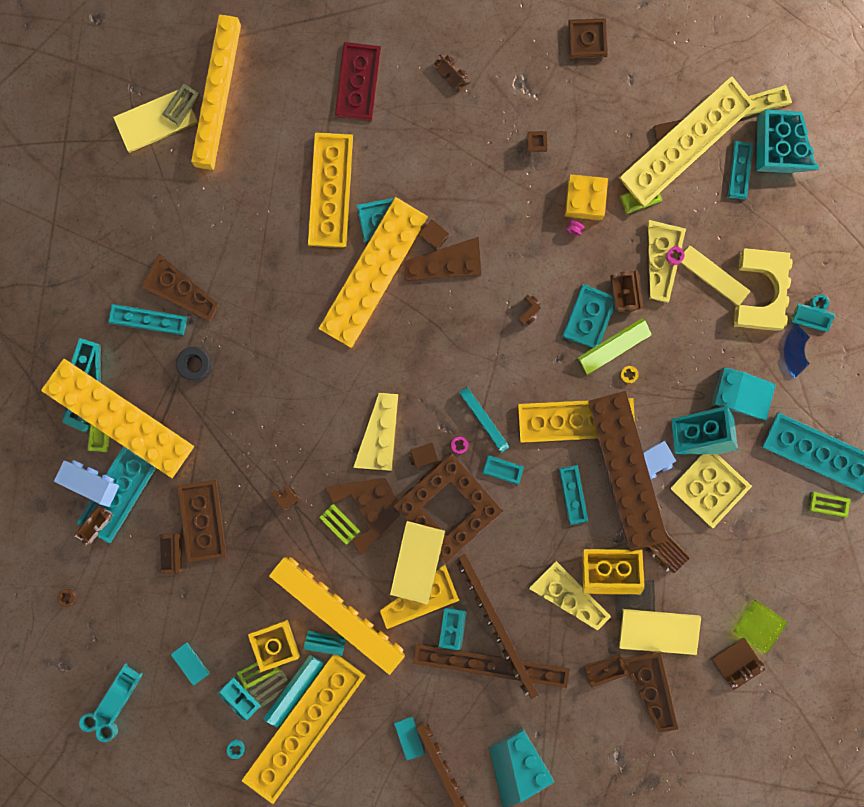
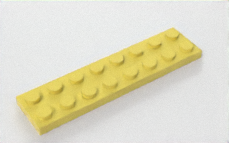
M732 76L729 77L619 177L620 181L641 206L644 207L756 105Z

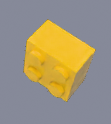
M570 174L567 182L564 217L602 221L605 216L608 178Z
M288 619L248 634L261 672L294 661L300 657Z

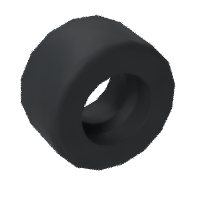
M199 347L185 348L176 359L177 372L188 381H202L212 371L213 363L210 355ZM192 357L199 358L202 363L201 368L196 372L190 371L187 367V362Z

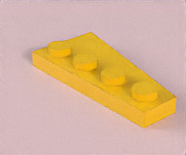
M443 565L435 573L428 604L398 597L380 610L387 629L459 601L446 565Z

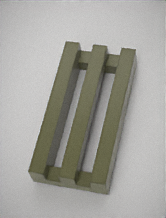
M183 83L164 111L163 116L180 126L200 97V94ZM187 90V94L185 95V97L180 102L177 109L171 116V111L174 109V107L176 106L184 92ZM193 94L192 98L190 99V101L188 102V104L186 105V107L183 109V107L185 106V104L187 103V101L189 100V98H190L191 95Z
M280 670L249 693L260 704L259 708H262L281 695L290 681L283 670ZM279 676L283 678L257 696V691L268 685L270 682H272ZM284 682L287 684L285 687H283L282 689L274 693L272 696L261 702L260 699L263 698L265 695L276 689Z

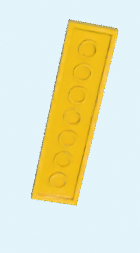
M397 197L394 198L319 326V330L348 347H353L428 216Z
M66 359L62 360L41 390L171 478L175 476L195 447Z
M333 654L242 779V782L274 804L366 675L340 655Z

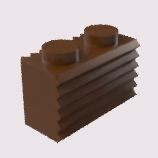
M666 532L667 542L648 546L646 551L652 558L657 557L661 561L659 565L667 573L669 571L676 573L691 557Z

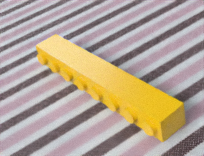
M219 14L191 160L197 168L214 170L241 28L238 17Z
M284 557L269 576L390 675L405 657L404 649L397 643H394V645L388 641L389 637L381 630L379 632L372 628L374 625L368 619L362 620L357 616L359 612L352 606L346 607L343 604L344 600L340 596L329 593L327 591L329 588L321 581L317 583L313 580L314 575L306 569L304 571L298 567L299 563L295 559Z

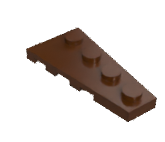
M479 237L405 260L406 281L480 276Z
M158 254L142 288L211 322L219 304Z

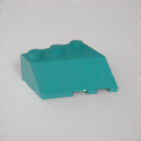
M765 109L757 115L756 171L799 173L819 170L818 163L815 162L813 156V146H810L807 136L809 133L802 112Z
M523 727L489 747L502 807H510L522 803L554 783L553 777Z

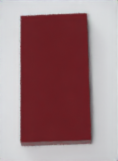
M344 42L335 117L366 121L373 120L381 46Z

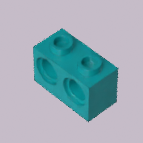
M234 678L229 679L216 692L242 721L248 720L260 707V704Z

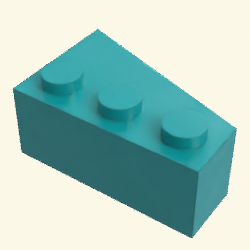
M79 338L71 363L101 383V345Z

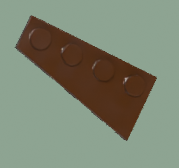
M661 651L623 658L624 664L627 666L633 682H635L658 732L678 730V722Z

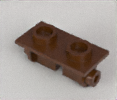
M440 54L439 56L442 60L438 59L435 61V69L444 78L450 73L451 76L447 81L455 90L461 91L465 87L463 83H470L467 78L468 74L462 68L458 69L454 65L456 61L450 55Z
M98 505L74 536L82 540L81 542L86 546L92 544V541L99 534L98 532L112 520L113 513Z

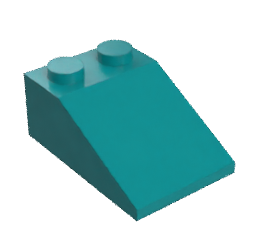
M724 367L719 371L710 406L717 408L728 406L731 412L767 421L776 384L745 372Z
M728 406L671 419L675 454H722L738 450L734 416Z

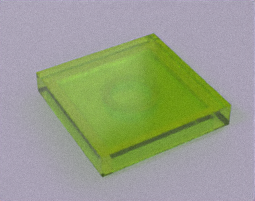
M754 600L733 632L742 638L745 637L749 643L767 654L788 622L759 601Z

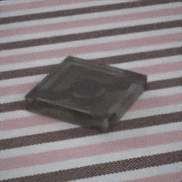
M644 580L642 594H615L616 620H622L623 609L655 612L654 580Z

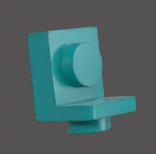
M66 408L62 415V418H64L62 422L88 433L90 425L86 424V420L79 416H76L74 419L75 413Z

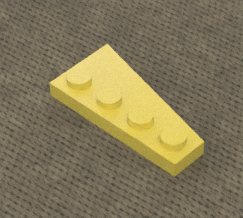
M652 220L648 221L649 299L665 303L669 302L678 265L668 263L666 254L672 247L682 248L685 228ZM672 251L673 254L671 255V258H675L676 261H678L677 258L680 255L676 254L675 251Z
M378 394L353 468L392 471L398 394Z
M557 561L529 587L532 591L596 630H599L611 617L589 594H583L582 586Z

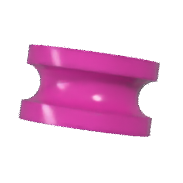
M569 220L568 223L570 225L566 226L565 229L573 235L581 236V230H584L585 227L577 221Z
M672 247L666 254V260L671 265L680 264L685 257L684 251L680 247ZM672 251H675L676 254L680 255L677 258L678 261H676L675 258H671V255L673 254Z
M456 437L452 440L451 448L455 453L462 454L467 450L468 442L463 437ZM458 440L459 442V440H462L465 448L463 450L460 449V451L456 450L455 441Z

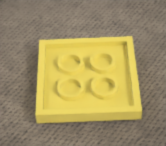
M701 454L669 489L710 528H714L752 486L718 454Z

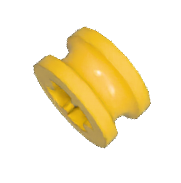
M627 366L622 370L621 378L625 383H633L638 378V371L633 366ZM626 370L635 373V377L632 376V380L624 377V373H627Z

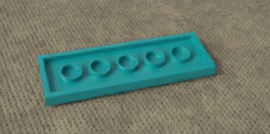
M779 412L776 413L761 448L864 494V451Z
M123 446L106 474L114 479L113 483L119 485L110 506L108 507L90 500L76 524L82 526L98 505L112 512L113 516L111 517L112 520L98 532L97 536L111 543L156 470V467Z

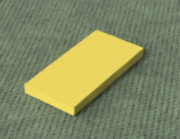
M179 89L114 117L129 153L198 124L193 109L190 110L180 126L163 116L164 111ZM184 92V94L182 95V97L180 98V100L178 101V103L176 104V106L174 107V109L171 111V113H170L171 116H172V114L175 112V110L177 109V107H178V105L180 104V102H181V101L183 100V98L185 97V95H186L185 92Z
M407 521L390 595L428 604L445 531Z
M623 609L619 648L697 655L701 616Z

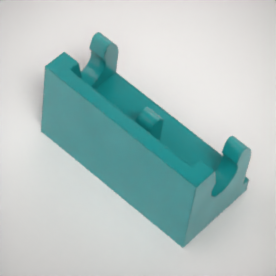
M444 608L439 647L452 650L462 649L467 610Z

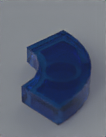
M797 323L788 332L784 343V359L794 378L810 364L806 359L804 351L810 336Z

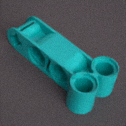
M126 663L97 710L89 712L80 718V728L85 732L96 730V737L101 742H108L113 739L118 732L114 721L137 686L143 673L139 674L128 667ZM87 717H91L94 720V726L87 724ZM104 727H107V728L110 729V731H111V735H110V736H105V735H104V733H103V728H104Z

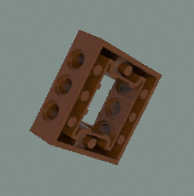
M450 452L392 503L408 522L441 530L421 507L450 481L461 492L474 509L470 513L467 512L465 517L456 526H452L451 530L444 534L439 557L445 563L503 512L498 504Z

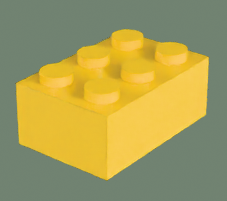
M583 550L581 556L583 594H642L644 590L642 550Z

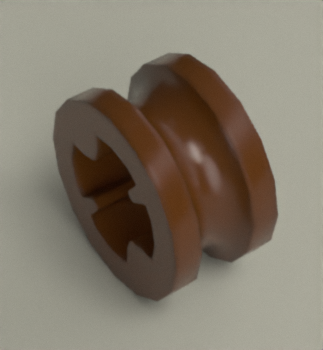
M64 589L57 596L58 603L63 607L71 606L77 600V595L72 589ZM65 592L66 595H71V598H69V603L68 601H63V598L65 597Z

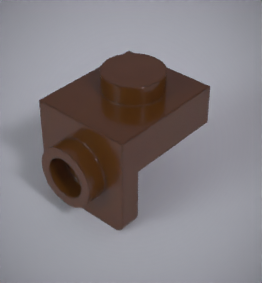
M527 295L524 298V301L531 308L519 318L518 322L522 326L526 323L530 325L537 318L536 314L541 309L539 306L540 302L534 296L530 297Z

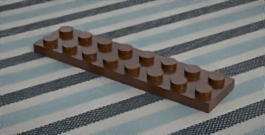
M626 391L589 400V408L628 549L634 551L667 542L668 539Z

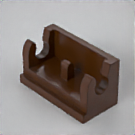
M624 271L620 272V274L610 275L615 313L633 312L643 309L639 272Z
M284 486V490L287 492L282 493L280 490H274L271 493L283 511L289 510L303 500L290 486Z
M161 534V574L182 573V534Z
M620 654L583 666L591 687L629 675Z

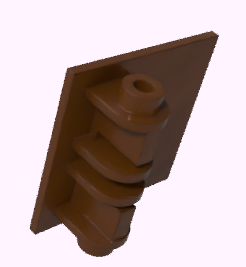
M745 637L712 658L733 691L765 670L764 664L758 659Z

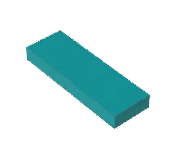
M733 142L728 198L747 199L753 143Z
M578 465L558 468L569 525L589 522Z

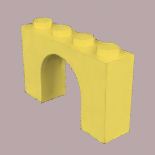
M746 248L740 252L739 271L758 272L766 275L772 281L775 293L773 300L768 306H737L735 308L734 327L773 331L784 329L788 320L787 315H785V310L789 305L787 289L790 288L791 278L788 277L789 270L792 268L790 253Z

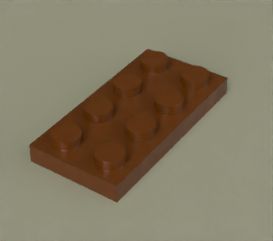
M217 480L178 485L187 562L227 557Z

